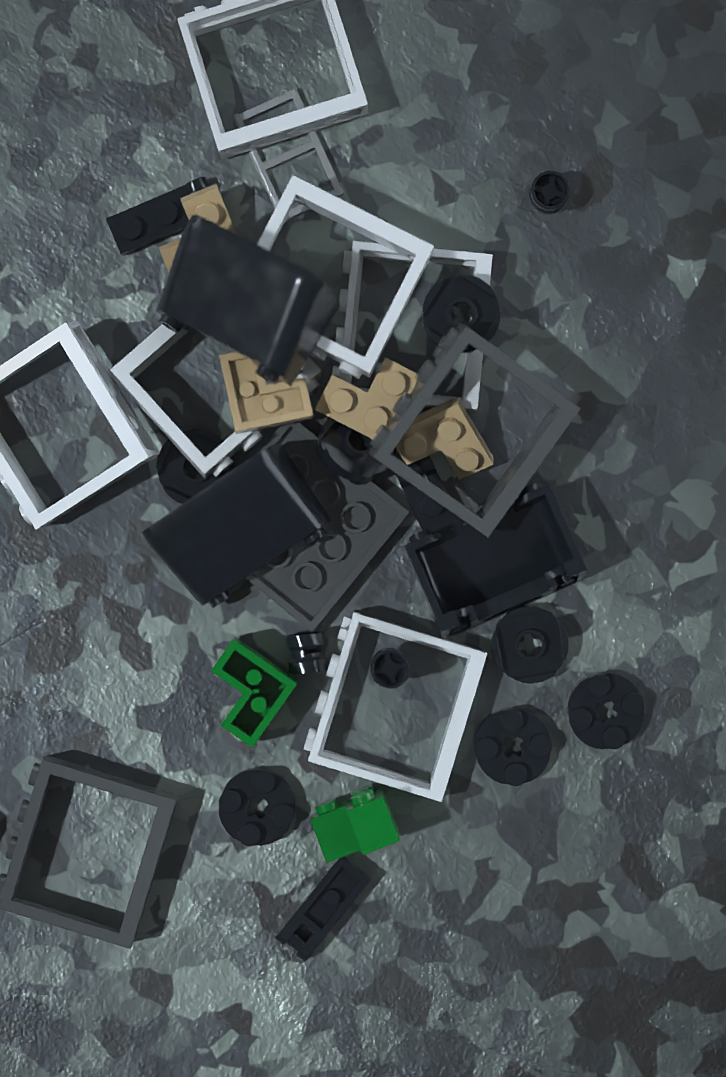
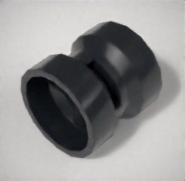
M557 171L540 173L534 179L529 190L531 206L541 214L550 215L558 212L570 195L568 180Z
M323 631L286 635V645L291 650L292 657L288 662L289 674L327 671L326 658L322 655L321 647L324 645Z
M393 647L379 650L373 656L370 663L371 675L374 681L379 686L387 689L401 686L407 680L410 673V665L406 656L400 650Z

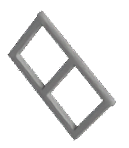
M295 88L245 112L235 114L233 118L239 129L245 127V121L293 100L297 110L305 107ZM316 131L308 133L311 141L263 163L256 149L249 151L274 209L278 205L279 199L266 171L315 149L333 188L328 193L336 197L344 195ZM302 204L292 208L284 223L311 209Z

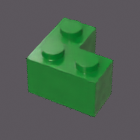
M233 638L211 672L243 694L220 726L253 748L299 680L239 638Z
M373 785L365 786L353 791L350 800L338 804L337 799H332L315 806L317 812L311 814L310 821L326 863L360 850L365 855L400 841L399 829L383 788L374 790Z

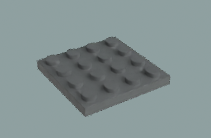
M297 421L281 425L260 451L281 443L331 518V521L323 526L327 533L311 544L306 545L304 540L299 541L245 578L313 632L409 514V511L371 480L363 485H354L349 480L334 473L320 459L316 452L319 438Z

